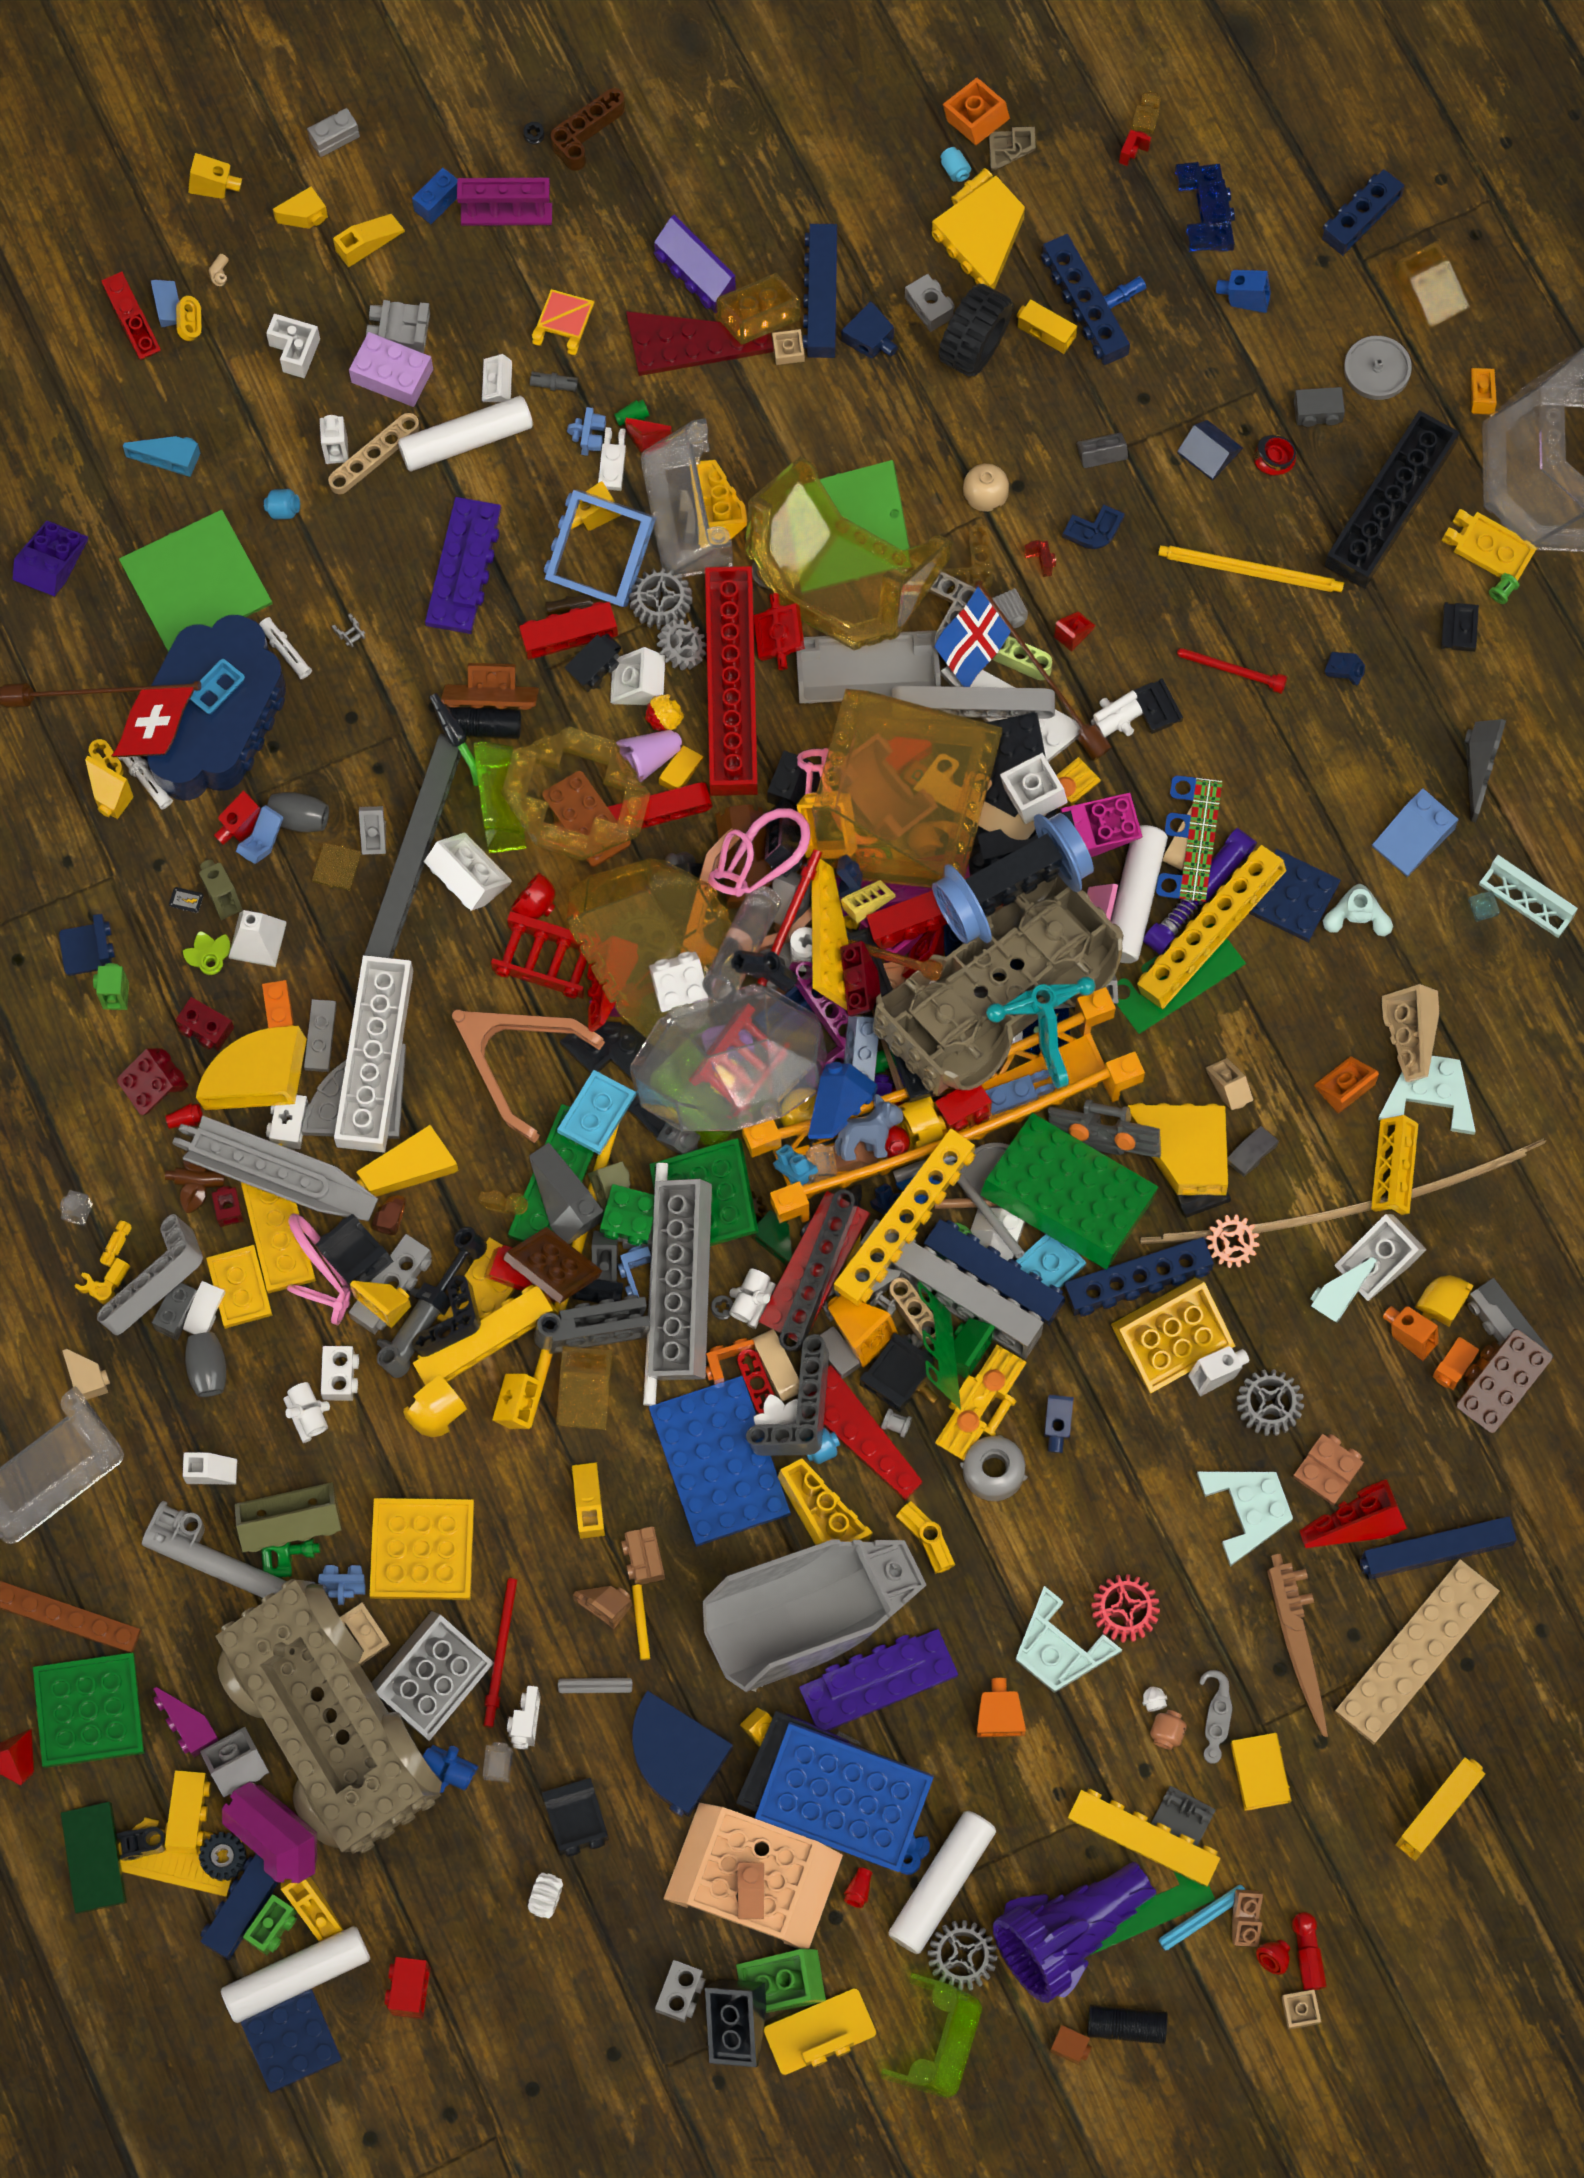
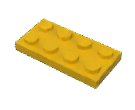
M490 1237L486 1242L487 1250L484 1255L474 1260L465 1274V1277L473 1287L479 1317L489 1311L494 1313L502 1308L501 1304L508 1300L515 1290L484 1277L494 1249L502 1248V1244ZM469 1301L462 1303L459 1309L465 1308ZM451 1306L445 1315L439 1314L437 1317L438 1322L441 1323L453 1317Z

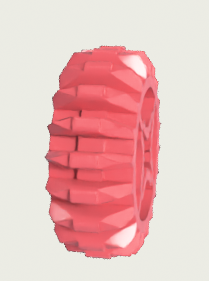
M1129 1574L1126 1575L1125 1581L1121 1580L1120 1575H1116L1115 1584L1110 1578L1107 1579L1106 1584L1108 1588L1104 1585L1099 1586V1591L1102 1594H1094L1093 1598L1098 1602L1092 1603L1091 1608L1099 1610L1092 1614L1094 1619L1101 1618L1096 1623L1097 1628L1105 1625L1106 1627L1102 1633L1107 1635L1109 1631L1113 1632L1112 1640L1116 1639L1117 1634L1121 1635L1122 1643H1125L1126 1636L1128 1635L1131 1642H1135L1136 1633L1140 1638H1144V1630L1151 1632L1153 1629L1149 1623L1156 1624L1158 1621L1153 1615H1157L1160 1612L1159 1608L1152 1607L1159 1603V1599H1150L1155 1594V1590L1146 1591L1149 1585L1148 1582H1144L1140 1586V1577H1136L1134 1582H1130L1131 1577ZM1125 1590L1136 1593L1143 1601L1131 1599ZM1114 1592H1118V1603L1111 1605V1608L1105 1609V1602L1108 1597ZM1123 1601L1127 1607H1131L1129 1615L1125 1613L1124 1609H1121ZM1146 1608L1144 1619L1137 1625H1134L1133 1614L1140 1612V1609ZM1108 1616H1111V1618H1121L1126 1627L1115 1624Z

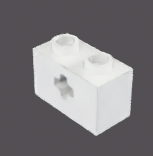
M297 1095L295 1104L271 1106V1114L274 1115L272 1123H268L266 1137H269L270 1142L275 1144L282 1143V1146L286 1148L301 1149L303 1120L309 1105L306 1096ZM287 1117L291 1119L287 1121V1124H283V1121H286Z

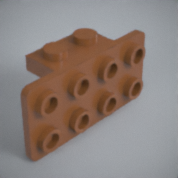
M468 663V685H445L441 701L447 704L448 707L470 705L472 708H482L485 705L494 706L497 709H505L508 706H516L518 709L528 710L536 706L539 688L516 687V664Z
M577 771L543 791L542 797L554 815L552 826L559 836L563 835L566 840V847L571 854L575 853L579 859L584 857L590 866H598L631 845L629 837L583 772Z

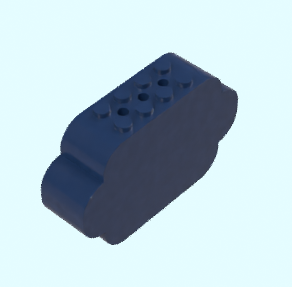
M228 615L222 617L212 628L201 624L184 628L175 638L151 685L193 684L194 681H200L221 659L228 661L245 676L243 683L211 715L189 700L183 712L176 737L166 755L142 756L148 762L153 778L158 786L175 799L183 801L193 800L202 795L207 787L217 791H225L237 786L243 779L246 771H250L253 767V757L256 751L262 749L265 740L264 736L267 731L272 729L277 710L280 711L284 705L286 683L280 662L269 651L262 627L257 622L244 616ZM223 675L217 681V684L224 690H227L234 684V680L228 675ZM208 691L200 700L210 707L218 700V697Z

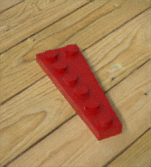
M830 1365L827 1376L824 1427L831 1433L835 1432L841 1443L906 1501L923 1484V1481L837 1371ZM812 1392V1393H810L808 1396H809V1397H810V1396H813V1395H815L817 1392Z

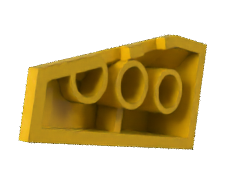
M716 460L692 462L702 547L726 544L747 526L745 505L737 497L735 489L728 483L726 475Z

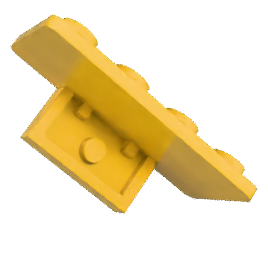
M851 1989L825 2002L767 2025L764 2028V2034L781 2074L787 2075L811 2064L813 2067L819 2066L827 2062V2057L834 2054L837 2057L847 2054L851 2051L850 2047L875 2037L876 2030L860 1992L857 1989Z

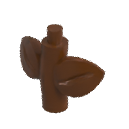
M183 1160L184 1168L176 1167L175 1171L166 1170L165 1180H173L175 1184L183 1185L180 1190V1201L185 1212L192 1213L205 1202L207 1198L206 1188L224 1187L225 1176L214 1171H207L208 1169Z

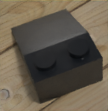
M717 1979L705 1987L709 2063L758 2067L766 2014L765 1982Z

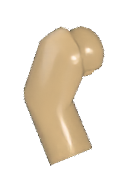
M219 254L209 268L211 281L217 286H222L227 281L223 268L229 259L223 254Z

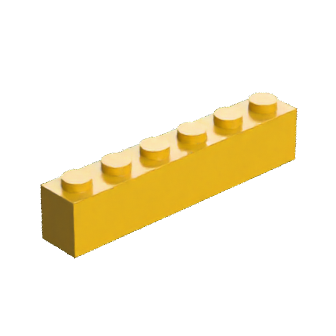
M531 1285L522 1291V1295L518 1298H510L501 1304L502 1308L494 1313L489 1311L480 1317V1328L473 1335L430 1356L421 1357L418 1355V1360L413 1362V1365L425 1386L439 1374L446 1382L450 1381L535 1328L538 1319L543 1314H557L558 1312L547 1293L538 1286Z
M1088 1788L1087 1792L1080 1791L1068 1817L1069 1820L1205 1887L1208 1886L1220 1861V1857L1216 1856L1218 1851L1206 1845L1201 1849L1193 1845L1195 1840L1183 1834L1177 1837L1170 1833L1171 1828L1157 1822L1156 1826L1146 1822L1148 1817L1136 1811L1132 1815L1124 1811V1805L1114 1800L1107 1803L1101 1800L1102 1795Z

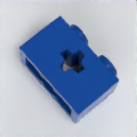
M442 168L412 197L414 212L429 224H432L457 199L458 179Z

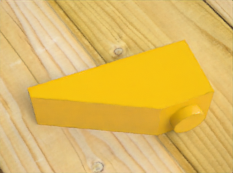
M311 1877L300 1883H291V1879H284V1883L281 1882L282 1892L319 1942L344 1930Z

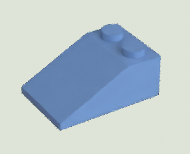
M1422 789L1401 810L1372 844V847L1408 877L1455 830L1458 818L1426 790Z

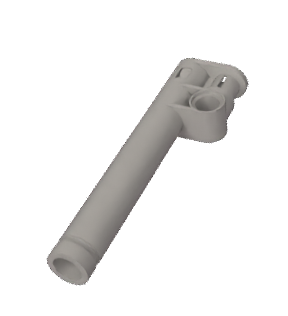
M162 1501L159 1504L145 1532L142 1546L261 1598L271 1593L276 1594L282 1590L281 1586L287 1581L200 1544L205 1527L197 1514L188 1513L183 1510L179 1512L168 1507L166 1501ZM197 1522L198 1527L196 1530L191 1532L186 1530L188 1523Z

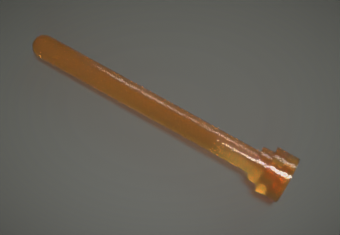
M849 940V941H848L849 944H852V943H855V942H859V941H856V940ZM865 944L871 956L921 971L927 979L937 981L942 975L943 965L941 962L935 960L922 962Z

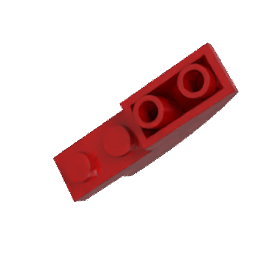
M123 272L101 280L112 307L139 359L143 360L161 352Z

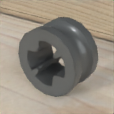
M717 1296L711 1305L713 1315L720 1320L731 1317L729 1311L733 1305L732 1300L727 1296ZM722 1302H724L726 1307H729V1310H724L723 1313H720L716 1306H721Z

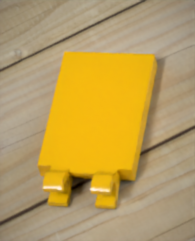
M1459 509L1453 523L1459 527H1464L1461 533H1458L1449 527L1442 539L1448 545L1457 546L1454 550L1456 554L1499 578L1503 573H1507L1515 577L1517 581L1538 547L1536 544L1479 512L1473 517L1462 509Z

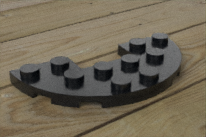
M605 1022L603 1026L594 1031L605 1041L600 1050L575 1034H569L560 1041V1045L590 1074L593 1070L600 1072L608 1063L612 1062L642 1091L632 1101L627 1111L656 1139L668 1119L677 1121L683 1098L681 1075L673 1055L659 1039L653 1041L646 1030L637 1026L635 1028L624 1025L621 1022Z

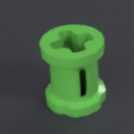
M1503 573L1499 583L1489 590L1491 598L1500 604H1506L1508 596L1520 586L1515 577Z

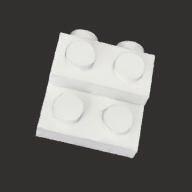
M683 952L678 957L669 960L661 959L656 961L655 964L649 965L661 1012L708 998L701 962L696 952Z
M527 1687V1693H522L521 1697L522 1711L514 1710L513 1717L508 1719L507 1732H509V1737H512L511 1743H513V1748L528 1749V1746H534L541 1698L538 1687Z

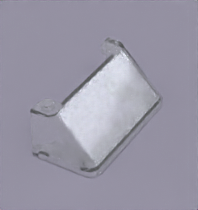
M706 418L687 423L647 448L641 455V465L651 515L657 517L654 530L661 565L665 569V573L672 569L674 576L681 574L682 577L705 573V567H733L732 543L729 532L723 527L709 528L696 464H700L701 455L704 452H709Z
M76 1386L65 1393L61 1399V1407L67 1417L0 1467V1538L5 1543L13 1544L20 1541L123 1460L124 1451Z

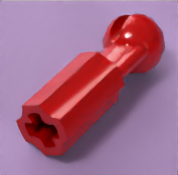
M1301 1912L1293 1918L1292 1928L1297 1937L1299 1949L1297 1953L1304 1991L1325 1989L1327 1985L1321 1950L1318 1948L1316 1937L1317 1921L1310 1913Z

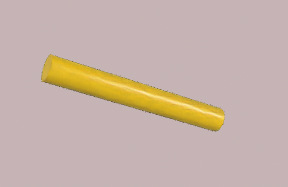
M637 1584L632 1586L640 1660H649L650 1651L642 1585Z

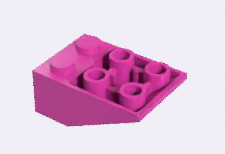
M1130 793L1065 807L1060 810V813L1071 811L1075 828L1083 839L1091 857L1143 837Z

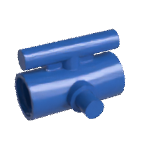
M432 1745L423 1755L427 1764L442 1781L440 1793L444 1792L445 1787L449 1784L465 1791L479 1767L458 1757L459 1749L455 1746H450L447 1752Z

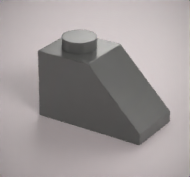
M594 1231L592 1263L603 1270L598 1278L600 1280L617 1282L618 1240L608 1239L604 1237V1233Z

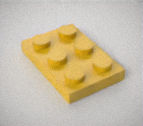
M254 1245L206 1258L213 1286L225 1291V1295L219 1305L225 1329L273 1316Z

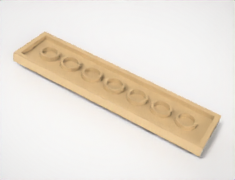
M1460 1559L1334 1713L1374 1745L1500 1591Z

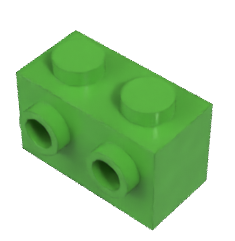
M114 963L98 966V974L93 976V987L97 989L96 994L103 1009L127 1010L129 981L123 967Z
M272 1894L244 1934V1940L266 1956L270 1951L274 1953L282 1941L280 1937L285 1930L289 1931L295 1924L297 1912Z

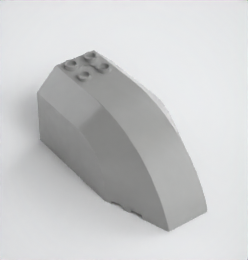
M830 1540L727 1576L703 1600L704 1633L725 1678L745 1692L818 1666L857 1646L926 1586V1583L905 1540H875L874 1542H862V1540L840 1542V1540Z

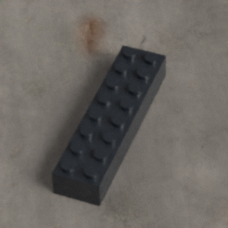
M1420 410L1418 411L1329 551L1325 562L1326 568L1364 589L1367 587L1456 446L1459 431Z

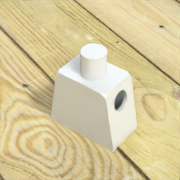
M1228 1346L1199 1359L1188 1377L1198 1394L1202 1396L1234 1379L1242 1369V1365L1249 1362V1357L1244 1349L1234 1353L1233 1349Z

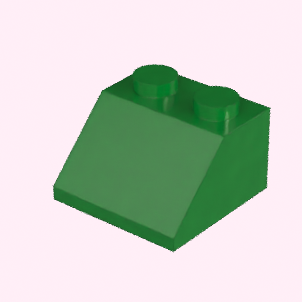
M969 1318L966 1324L961 1323L954 1334L957 1336L954 1340L958 1375L966 1379L967 1376L972 1374L994 1340L995 1326Z

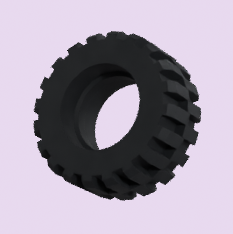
M985 284L974 285L972 290H969L962 299L961 304L957 307L945 330L938 351L941 362L968 377L976 376L980 373L993 356L1002 336H1004L1013 313L1014 305L1012 300Z

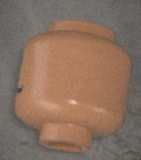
M1172 1710L1156 1715L1150 1731L1155 1745L1168 1750L1181 1745L1187 1729L1186 1723L1181 1719L1182 1715Z

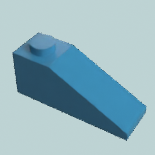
M188 437L158 438L126 442L123 445L125 456L188 477H191L200 456L198 443Z

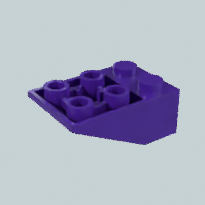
M46 521L14 558L13 580L55 597L70 576L88 541V536Z

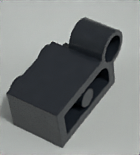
M597 634L564 668L589 692L601 684L602 678L608 672L611 673L618 667L619 662L617 659L619 658L618 653L621 650V645L609 634H605L602 637Z

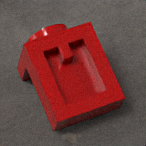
M1130 129L1121 150L1119 163L1128 166L1130 159H1135L1138 149L1148 152L1151 137L1147 136L1144 132H1136Z

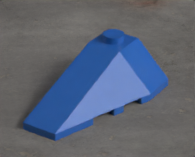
M832 1062L826 1064L820 1077L808 1133L809 1139L834 1138L848 1124L847 1119L852 1115L857 1116L861 1112L860 1107L863 1104H870L873 1101L874 1094H876L878 1089L877 1084L850 1063Z

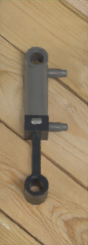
M464 1227L456 1233L454 1244L458 1248L459 1253L438 1285L434 1287L424 1283L420 1289L413 1288L410 1291V1294L419 1301L392 1342L386 1339L377 1340V1345L382 1348L377 1355V1362L393 1378H400L409 1371L410 1358L415 1352L412 1347L414 1337L429 1329L438 1315H445L451 1306L449 1297L444 1293L449 1281L455 1277L466 1258L476 1260L486 1252V1241L473 1228Z

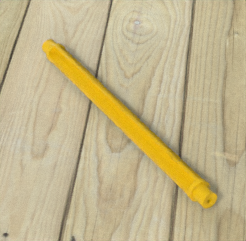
M1160 545L1158 556L1167 557L1169 560L1328 592L1336 591L1342 593L1344 582L1335 581L1334 578L1171 545L1170 547Z

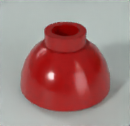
M893 1126L889 1129V1135L885 1143V1150L888 1154L885 1158L887 1159L908 1152L910 1148L909 1135L906 1130L899 1126Z
M1283 1940L1264 1943L1256 1950L1257 1960L1267 1971L1276 1975H1282L1289 1966L1290 1956L1288 1952L1290 1947Z

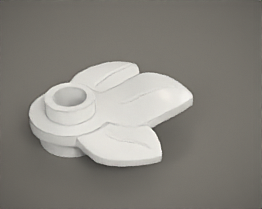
M771 1394L768 1395L764 1402V1413L754 1416L755 1425L796 1424L798 1399H794L784 1405L778 1397ZM788 1437L781 1439L780 1442H785Z

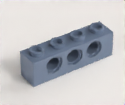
M848 1016L844 1064L850 1063L874 1081L878 1037L873 1031L874 1016ZM868 1112V1113H865V1114H862V1115H870L871 1112Z

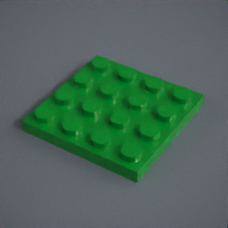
M732 1139L649 1164L654 1193L656 1163L668 1164L667 1180L702 1179L712 1184L710 1246L759 1233L741 1139Z
M134 1653L33 1667L43 1768L145 1754Z

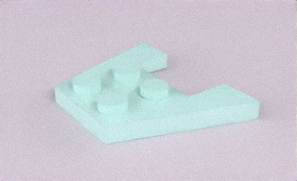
M1432 1056L1428 1077L1412 1082H1406L1403 1073H1401L1378 1118L1380 1120L1404 1115L1406 1101L1453 1108L1450 1131L1474 1135L1476 1131L1460 1060Z
M1197 1472V1477L1205 1497L1229 1490L1243 1528V1535L1222 1541L1230 1567L1293 1520L1276 1472Z
M1044 1586L1015 1661L1055 1693L1121 1653L1122 1649L1103 1634L1088 1652L1080 1648L1049 1622L1064 1602Z

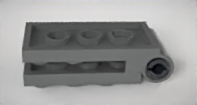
M630 1295L624 1297L622 1301L614 1302L613 1299H606L600 1301L598 1305L590 1306L589 1303L578 1304L574 1309L559 1311V1315L545 1313L538 1319L534 1333V1342L539 1348L548 1349L549 1354L646 1338L650 1328L649 1316H643L647 1307L645 1297L638 1298V1295Z

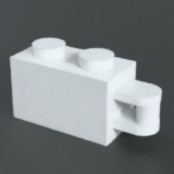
M328 415L320 418L321 445L326 464L345 463L349 459L348 437L343 416Z

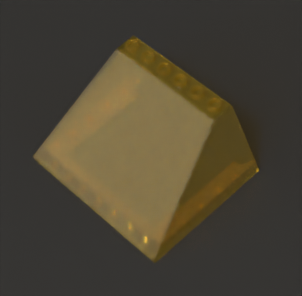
M845 689L812 808L818 851L822 852L820 859L833 867L836 878H841L837 873L838 860L846 854L859 865L860 871L863 873L862 880L877 882L881 880L883 883L932 888L933 883L944 878V866L947 864L952 865L965 878L1003 731L1002 727L871 691Z

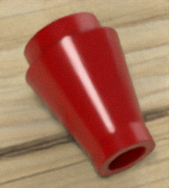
M190 1103L166 1115V1122L169 1129L180 1127L181 1124L190 1127L198 1126L203 1113L198 1103L194 1105Z
M858 1868L857 1873L844 1892L845 1903L856 1908H863L864 1904L868 1903L872 1876L870 1870Z

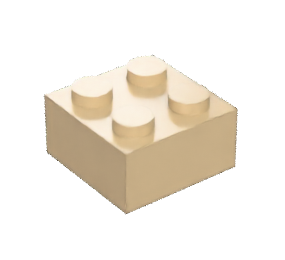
M801 329L772 333L776 365L805 362Z
M1315 1990L1287 1994L1281 1997L1288 2029L1321 2023Z

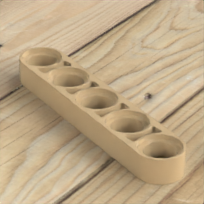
M411 413L401 415L337 468L328 479L332 492L335 494L346 493L397 451L400 438L419 431L418 418ZM411 420L415 423V426L409 430L402 427L403 423ZM389 435H395L398 437V440L394 444H388L385 438ZM372 449H378L381 453L377 458H370L368 452ZM359 463L363 465L362 471L358 473L352 472L350 468L353 464ZM337 478L346 480L342 487L334 486L333 482Z

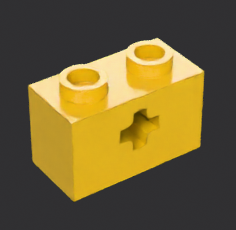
M505 1374L492 1420L509 1429H530L543 1382L527 1374Z

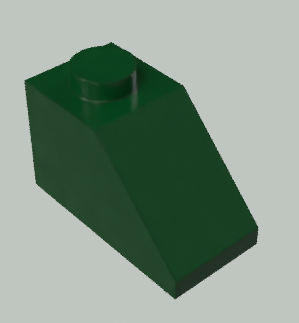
M769 1210L757 1224L759 1233L752 1234L751 1237L785 1266H788L792 1258L788 1220L779 1223L776 1214Z

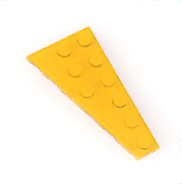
M820 859L815 869L817 871L816 876L812 880L813 989L847 1010L840 947L848 945L849 942L834 869Z

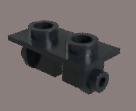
M596 1279L572 1295V1299L595 1303L606 1299H613L614 1302L622 1301L624 1283Z

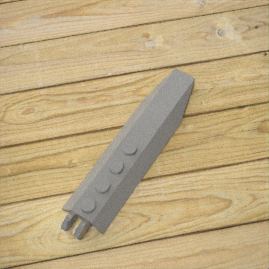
M202 1116L198 1129L184 1124L180 1125L179 1131L194 1137L191 1143L181 1138H174L172 1142L175 1146L188 1150L183 1160L318 1212L344 1217L354 1214L359 1220L369 1221L378 1201V1198L333 1165Z

